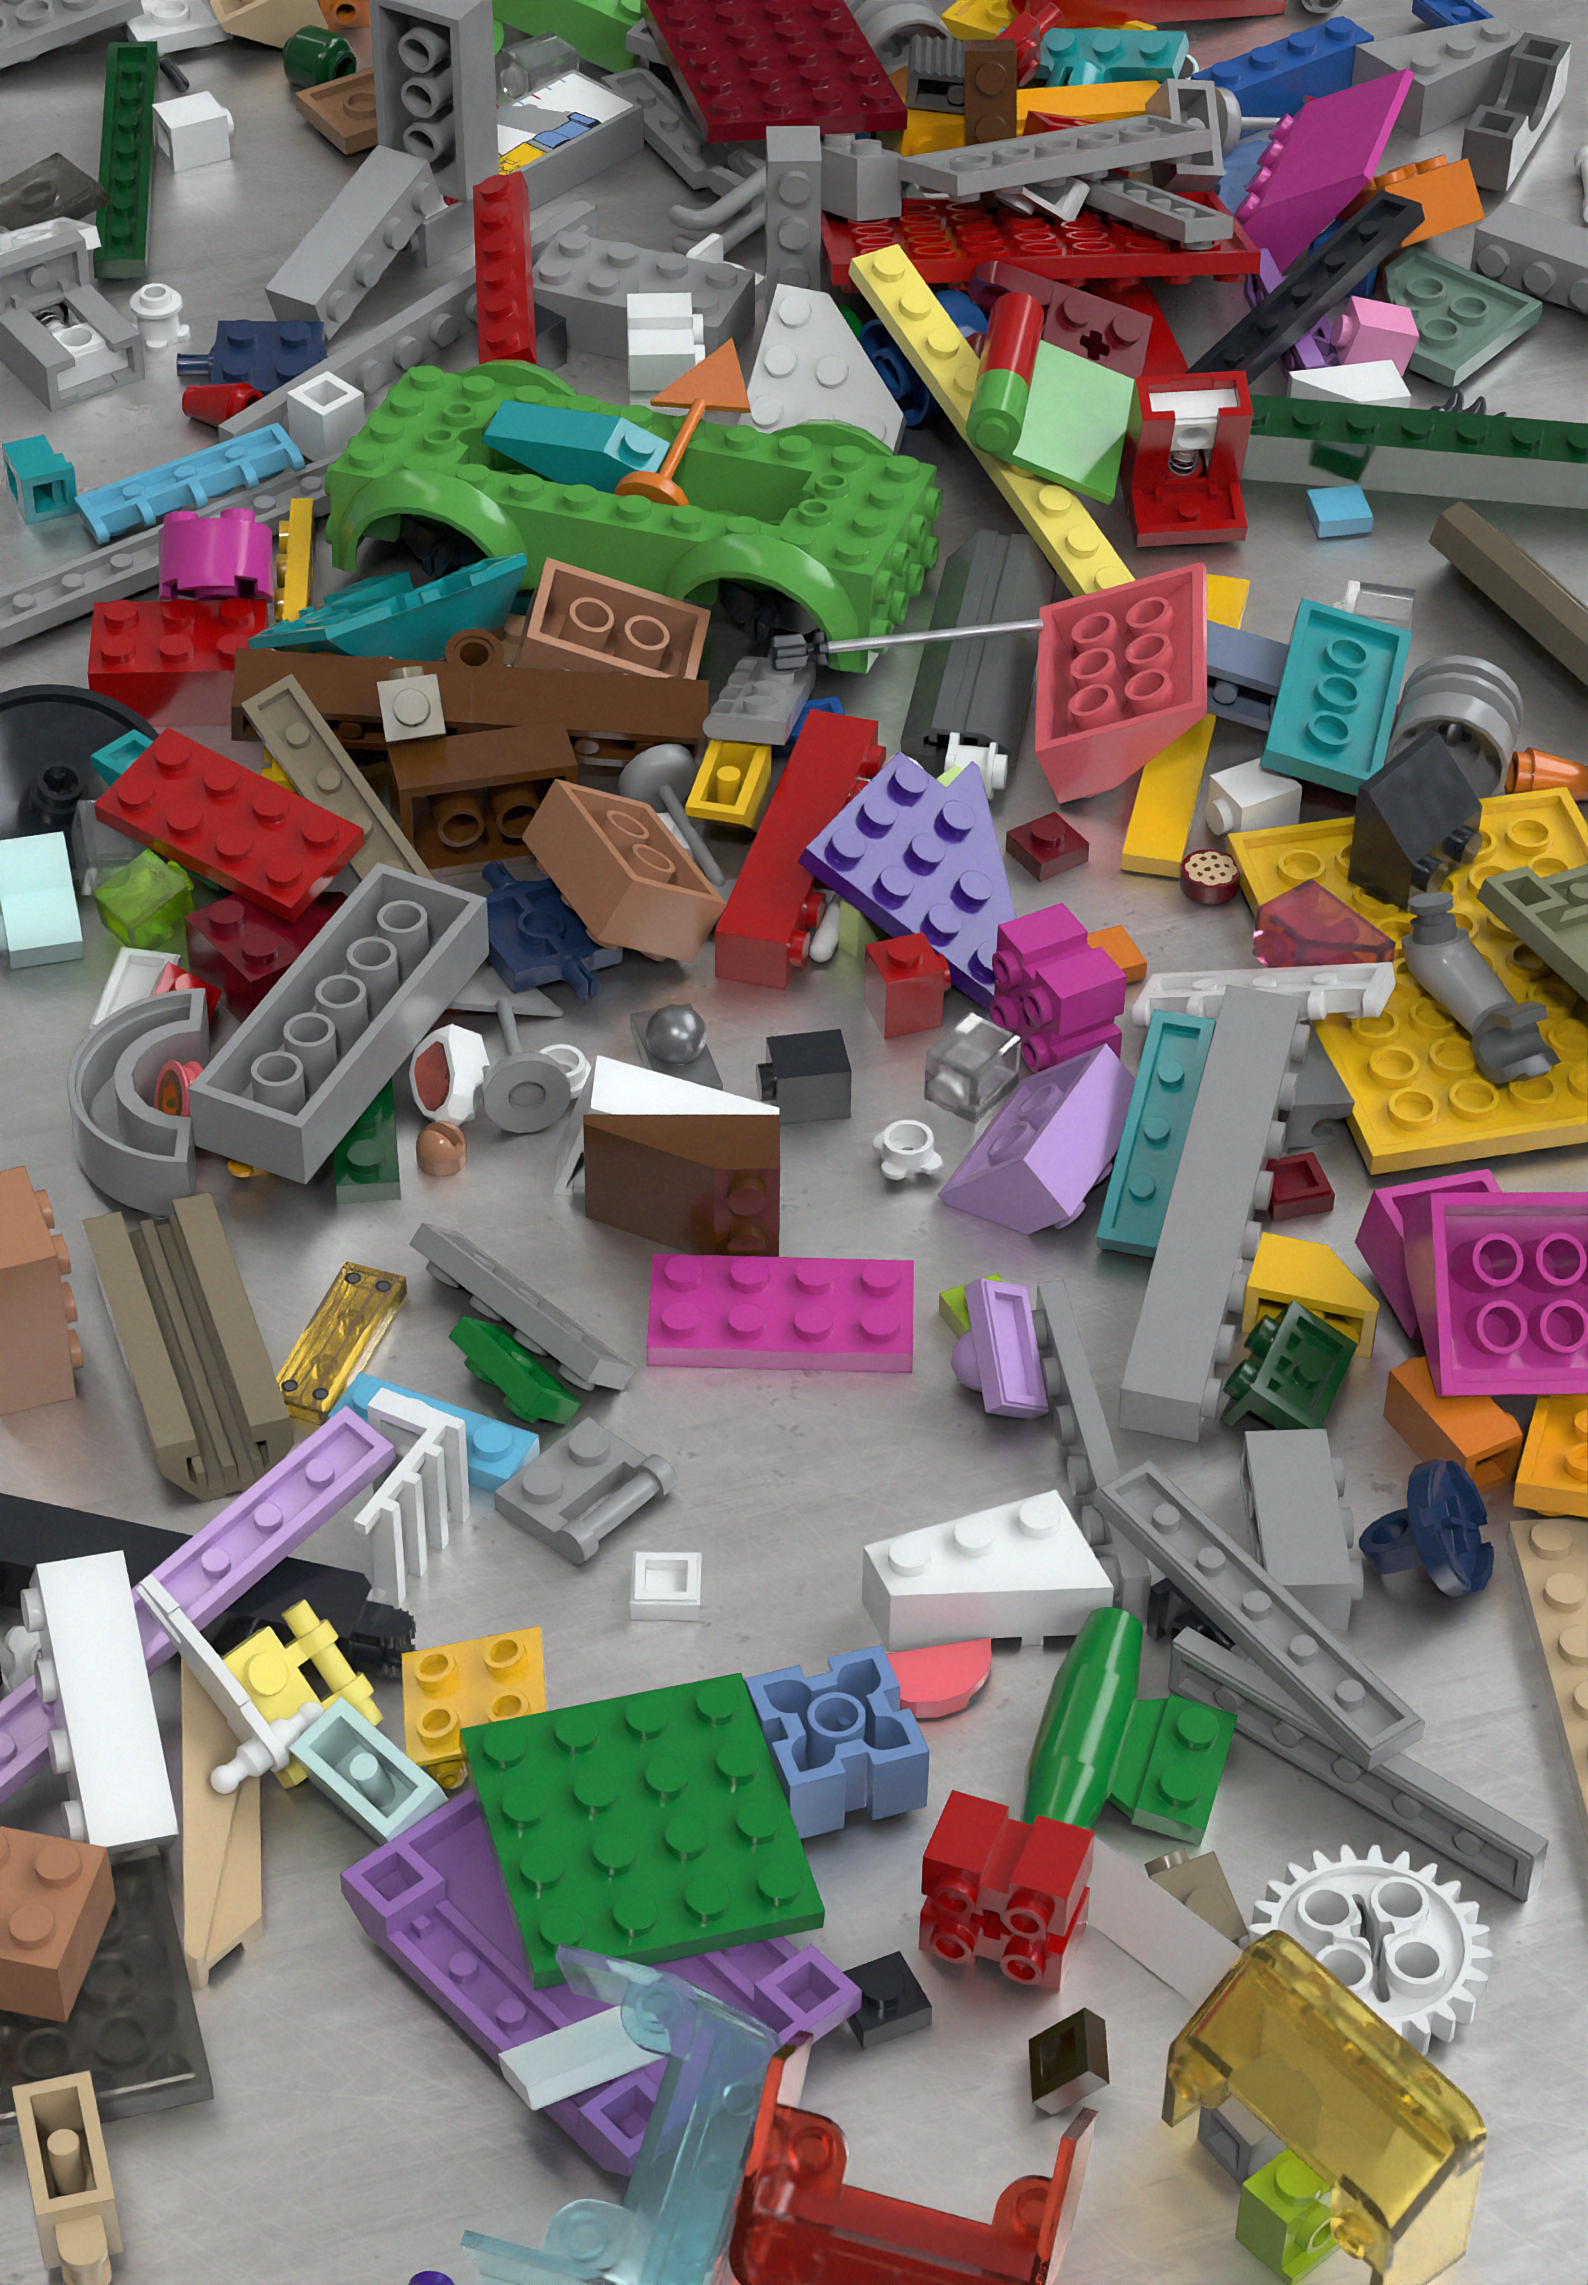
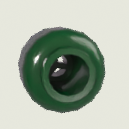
M308 25L299 29L286 41L283 47L282 59L285 76L292 85L304 90L356 73L357 61L351 43L345 37L321 27Z

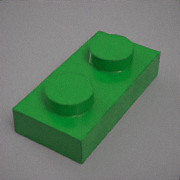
M462 1316L449 1335V1338L467 1355L464 1365L480 1379L497 1385L506 1394L503 1399L504 1405L523 1420L536 1423L539 1418L567 1425L580 1407L581 1403L503 1327Z

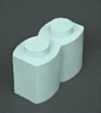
M63 831L0 840V952L8 953L11 969L84 958L81 926Z

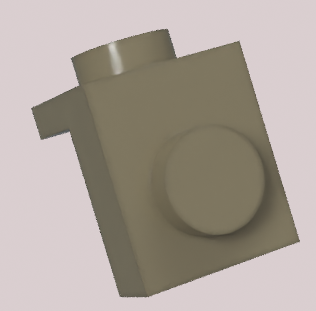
M1181 1848L1144 1864L1152 1881L1231 1942L1248 1935V1930L1214 1851L1190 1860L1185 1848Z

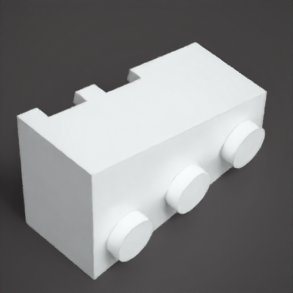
M597 1055L559 1141L553 1194L573 1195L574 1187H585L583 1114H779L780 1108Z
M1057 1490L863 1546L862 1603L888 1651L914 1650L982 1638L1020 1637L1021 1646L1043 1645L1044 1636L1078 1635L1093 1610L1101 1607H1112L1114 1587Z

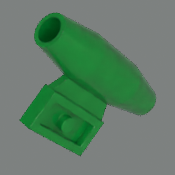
M1114 1607L1097 1608L1089 1614L1054 1677L1025 1769L1020 1822L1033 1825L1037 1815L1091 1830L1108 1799L1132 1819L1131 1824L1201 1846L1238 1715L1169 1694L1168 1698L1137 1700L1143 1627L1140 1621L1127 1611Z

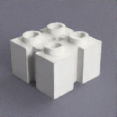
M691 293L627 294L629 405L645 406L652 412L667 415H687L690 409L651 406L650 400L705 359L703 314H692ZM704 410V412H703V414H702V416H701V418H702L704 421H705V410Z

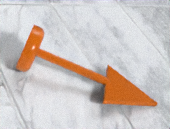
M732 338L650 400L651 406L690 410L659 473L649 471L631 472L619 480L613 494L621 496L640 495L652 502L678 507L689 505L688 498L683 490L671 479L704 410L752 413Z

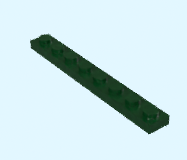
M157 41L108 42L95 223L101 247L94 248L93 251L95 278L128 280L133 277H147L155 137L152 105L157 102L159 66Z

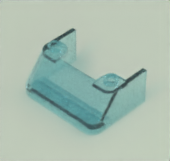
M560 1943L555 1958L572 1992L621 2006L620 2016L622 2025L630 2040L645 2051L669 2057L622 2207L596 2199H580L567 2204L553 2217L541 2251L468 2230L464 2231L460 2246L480 2275L515 2285H721L786 2076L787 2056L778 2034L764 2022L675 1974Z

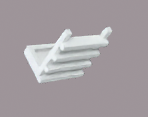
M381 1387L367 1405L368 1422L372 1428L395 1446L397 1461L373 1481L374 1496L354 1519L353 1523L355 1531L367 1535L369 1531L371 1533L374 1573L373 1602L385 1604L389 1601L399 1606L406 1597L405 1577L408 1573L421 1578L428 1569L427 1549L432 1546L443 1550L448 1544V1522L453 1519L464 1523L470 1516L466 1425L464 1420L432 1408L421 1400L407 1398Z

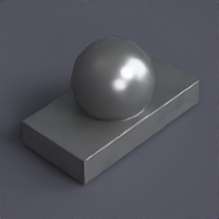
M691 1003L682 1005L670 1004L664 1008L630 1014L631 1032L647 1070L723 1091V1083L706 1043L707 1030L705 1022L693 1010Z

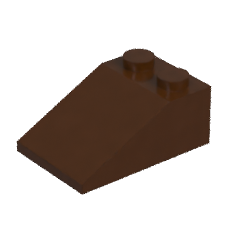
M583 1114L585 1211L587 1218L692 1255L779 1257L780 1114Z

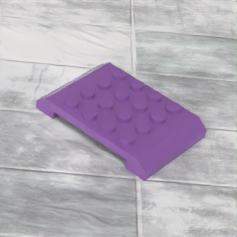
M472 1787L340 1873L341 1892L366 1934L500 2067L499 2053L636 1998L645 2005L668 2030L672 2054L542 2108L604 2170L630 2176L861 2009L862 1990L812 1944L802 1951H798L783 1936L533 1990Z

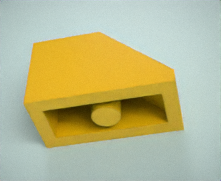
M711 738L687 800L685 815L699 824L757 833L771 797V744Z
M1263 1232L1246 1285L1242 1332L1250 1334L1257 1322L1266 1314L1275 1319L1294 1300L1356 1342L1358 1346L1354 1353L1355 1356L1371 1359L1380 1303L1328 1245Z

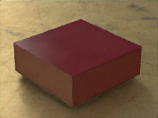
M1314 1152L1282 1157L1279 1161L1268 1160L1265 1171L1274 1172L1273 1187L1267 1209L1272 1222L1333 1211L1335 1193Z

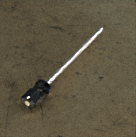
M1033 619L830 642L827 641L825 631H815L812 642L807 643L801 633L772 636L769 640V657L772 660V668L776 671L805 668L808 657H814L818 666H825L829 662V653L1043 630V620Z

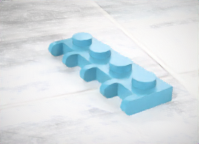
M276 422L74 497L81 519L97 543L101 545L110 541L109 536L123 534L132 525L140 522L143 523L145 528L155 525V517H164L165 514L180 511L183 506L191 503L198 509L208 505L207 498L225 496L234 487L245 484L248 489L259 486L258 479L274 478L288 467H291L294 472L305 469V463L298 447L282 426Z

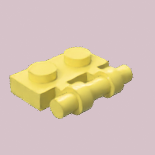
M306 1599L299 1601L281 1614L296 1637L288 1644L283 1646L272 1628L267 1626L257 1630L221 1657L250 1696L252 1704L268 1724L276 1718L289 1719L306 1702L320 1704L325 1712L340 1696L373 1726H376L384 1719L369 1696L374 1692L373 1687L363 1672L358 1674L353 1672L334 1643L339 1637L328 1619L322 1621L318 1619ZM309 1658L331 1689L320 1700L298 1669ZM292 1753L288 1755L290 1759L289 1764L280 1771L273 1772L284 1789L296 1786L308 1777Z

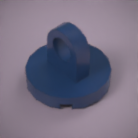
M1439 1458L1417 1464L1414 1467L1408 1481V1507L1386 1514L1372 1522L1359 1538V1548L1375 1573L1386 1575L1425 1566L1427 1573L1437 1587L1450 1597H1456L1484 1590L1493 1571L1494 1548L1491 1546V1541L1481 1543V1534L1478 1526L1488 1524L1486 1520L1487 1512L1475 1483L1462 1466L1453 1460L1446 1462L1443 1461L1444 1458Z

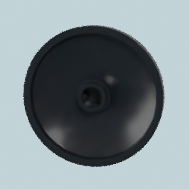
M39 684L10 689L0 693V840L63 831L74 893L110 887L140 872L159 853L96 820L94 803L110 786L91 765V755L133 729L153 741L158 738L159 734L144 718L131 708L113 698L89 689L59 684Z

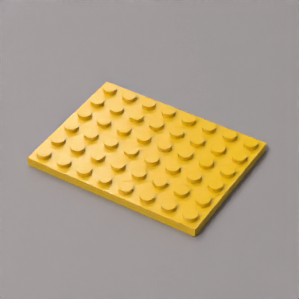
M1567 787L1478 799L1482 805L1479 832L1482 834L1481 847L1472 862L1468 865L1459 866L1445 878L1437 891L1453 895L1454 907L1447 911V913L1455 915L1456 927L1464 928L1469 932V940L1481 953L1517 1004L1535 1001L1546 1005L1547 1019L1536 1023L1543 1041L1554 1050L1561 1063L1550 1066L1551 1070L1547 1074L1525 1082L1513 1079L1505 1083H1494L1488 1079L1479 1068L1473 1055L1471 1046L1473 1036L1409 971L1402 950V939L1407 934L1412 933L1410 921L1417 917V915L1409 913V910L1405 911L1348 881L1355 816L1227 834L1226 853L1232 855L1240 872L1241 888L1277 968L1392 962L1396 985L1379 1017L1348 1018L1340 1012L1327 1013L1326 1017L1321 1020H1310L1309 1018L1301 1020L1309 1021L1355 1102L1351 1115L1345 1117L1370 1175L1588 1142V1002L1476 898L1484 878L1528 866L1540 878L1588 864V825Z

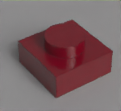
M1055 811L1006 832V851L1039 882L1088 862L1089 842Z

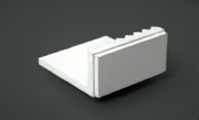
M1066 177V184L1061 186L1044 187L1030 183L1026 188L1023 187V192L995 194L994 197L1010 208L1028 216H1031L1033 211H1037L1063 221H1074L1091 188L1088 187V184L1077 178Z

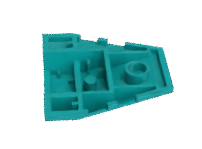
M525 553L483 559L416 589L413 588L408 571L370 576L323 597L325 605L319 607V610L315 611L314 605L307 606L298 611L300 618L289 622V619L281 620L247 639L250 649L272 648L278 651L299 653L331 652L343 656L372 658L376 656H390L401 660L433 662L444 657L445 646L455 633L465 629H481L490 632L505 625L528 564Z

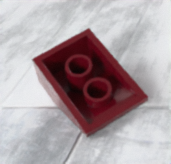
M342 891L321 892L293 924L235 893L184 916L189 971L194 976L222 990L218 1001L242 1024L346 901L348 896Z

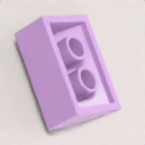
M1107 1043L1022 1079L941 1189L938 1196L945 1205L1026 1235L1053 1225L1056 1229L1065 1227L1074 1221L1085 1209L1086 1204L1083 1199L1091 1187L1102 1181L1113 1168L1110 1160L1119 1148L1136 1081Z

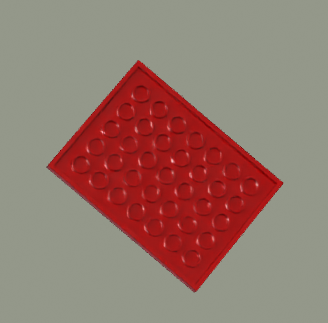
M1214 190L1167 191L1233 217ZM949 197L902 198L901 216L858 222L821 210L820 252L832 286L841 285V291L846 293H861L848 274L851 259L895 244L901 247L926 284L948 282V288L953 290H968L971 271L977 265L987 261L1006 263L1044 278L1054 279V281L1070 287L1086 285V278H1107L1108 284L1129 286L1138 284L1139 277L1160 276L1162 283L1186 284L1192 282L1193 275H1213L1214 281L1235 283L1244 281L1245 274H1260L1261 252L1234 217L1233 238L1212 240V248L1188 250L1181 248L1180 241L1156 238V232L1153 230L1133 229L1132 222L1111 220L1109 219L1108 212L1089 211L1086 209L1085 203L1082 204L1074 221H1063L1037 211H1033L1032 215L1028 216L1009 206H965V202H953L949 200Z

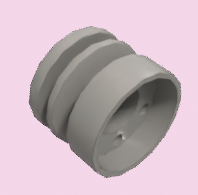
M928 0L845 1L887 75L904 66L908 67L911 39L916 34L921 38L928 35L931 39L938 36L942 41L947 37L951 42L954 41L951 32L935 13L933 6Z
M1459 654L1436 657L1417 667L1403 688L1397 718L1394 721L1389 738L1385 764L1430 729L1440 735L1477 798L1497 796L1506 784L1513 749L1516 745L1517 734L1519 733L1524 704L1517 685L1502 669L1476 657Z

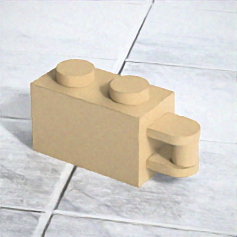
M90 2070L14 2086L12 2091L44 2268L47 2270L61 2267L65 2285H109L112 2277L109 2256L123 2253L115 2194Z

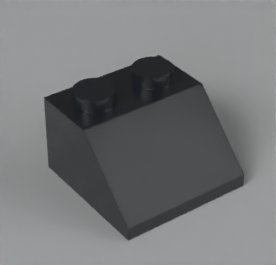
M1428 729L1358 787L1348 881L1405 911L1409 910L1408 900L1423 893L1437 892L1445 878L1459 866L1471 863L1482 844V834L1479 832L1482 805L1438 733Z

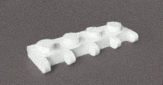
M1392 962L1156 973L1152 974L1134 1003L1132 1018L1136 1028L1150 1026L1154 1009L1203 1018H1218L1226 985L1302 998L1300 1020L1308 1018L1310 1020H1321L1326 1017L1327 1013L1340 1012L1348 1018L1379 1017L1396 985Z

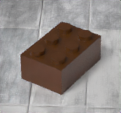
M563 720L386 745L390 815L434 878L483 871L487 864L493 862L495 865L497 860L503 862L506 868L535 864L537 858L522 840L524 832L555 779L578 785V764Z

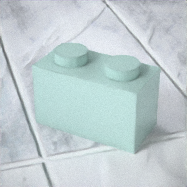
M341 1696L289 1747V1750L311 1782L381 1846L390 1842L399 1834L449 1802L441 1787Z

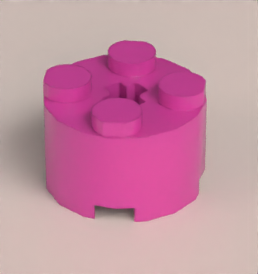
M242 508L225 509L220 512V518L198 519V514L188 511H174L164 515V527L159 529L160 601L178 598L187 600H227L235 597L245 599L261 597V599H267L269 604L273 602L272 529L263 524L256 523L253 510Z

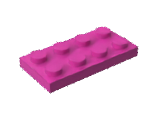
M653 1254L647 1334V1366L912 1373L914 1260Z

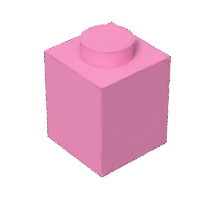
M1356 296L1350 297L1344 314L1337 315L1331 329V344L1335 346L1341 365L1392 359L1401 377L1420 337L1410 308Z

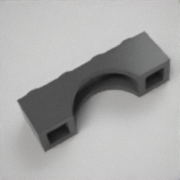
M1526 32L1523 33L1509 56L1505 78L1495 107L1480 104L1464 129L1461 160L1468 158L1477 188L1485 191L1498 190L1507 192L1565 95L1571 42Z

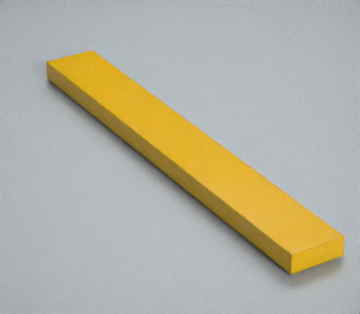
M1207 574V620L1240 630L1249 596L1250 580ZM1207 713L1204 718L1144 765L1122 850L1121 870L1173 878L1180 877L1181 864L1185 857L1219 716Z

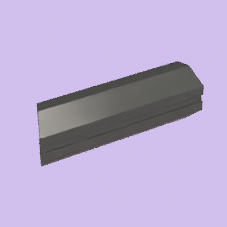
M980 529L947 558L928 631L1039 619L1040 607L1053 604L1057 572L1030 535L1012 533L1011 536L999 535L998 531ZM1039 631L925 643L900 740L901 752L936 757L941 734L950 735L951 732L960 733V745H964L965 737L977 738L979 747H990L991 742H997L998 754L1008 755V766L1016 767L1037 676Z

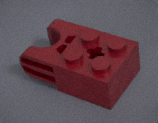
M999 261L981 263L971 271L968 292L970 300L977 306L991 312L993 303L998 297L1006 293L1020 292L1029 294L1038 300L1044 311L1045 318L1040 340L1131 379L1142 375L1153 320L1152 316ZM973 333L965 338L979 359H981L986 333Z

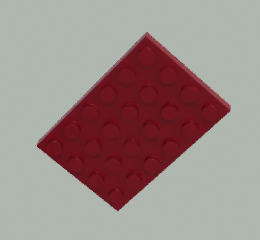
M640 0V11L707 143L766 139V126H819L820 135L907 129L908 110L844 0Z

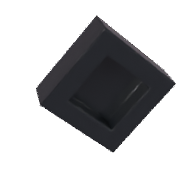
M900 1951L843 1971L862 1990L861 2009L846 2020L863 2050L932 2024V2005Z

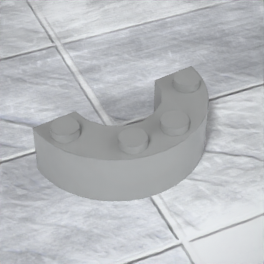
M205 988L184 989L153 995L112 1013L97 1024L81 1041L71 1059L67 1074V1089L75 1150L84 1172L98 1188L113 1199L129 1207L147 1212V1214L154 1218L165 1219L168 1218V1215L174 1214L172 1200L195 1195L197 1167L192 1118L168 1115L152 1106L154 1105L158 1074L163 1064L173 1060L183 1066L189 1061H196L205 1069L209 1063L210 1034Z

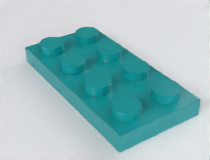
M1302 598L1295 615L1259 766L1358 796V787L1384 766L1412 632Z

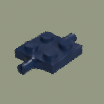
M244 319L218 321L216 342L209 354L177 353V376H209L210 385L245 382L250 384L254 390L260 391L263 397L329 357L324 348V322H303L300 320L250 321Z
M497 860L495 865L493 862L487 864L482 871V878L493 889L489 894L482 896L487 898L489 955L487 959L511 990L517 992L561 979L567 981L576 992L577 997L582 1001H587V995L590 1000L597 996L601 989V983L590 971L622 962L623 947L619 946L618 949L612 950L594 942L587 935V926L576 911L562 901V892L551 878L541 881L521 882L514 879L503 862Z

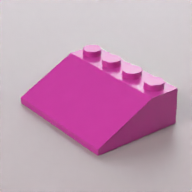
M1407 68L1307 102L1293 117L1287 113L1283 115L1271 130L1268 138L1272 142L1260 155L1256 163L1260 168L1245 187V191L1249 194L1240 203L1233 217L1258 249L1268 248L1280 274L1289 267L1371 181L1415 75Z
M1588 1192L1428 1193L1403 1203L1405 1269L1437 1397L1588 1395Z

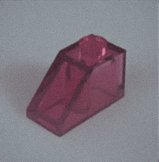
M1312 878L1260 905L1256 909L1252 954L1267 968L1392 962L1393 964L1396 942Z

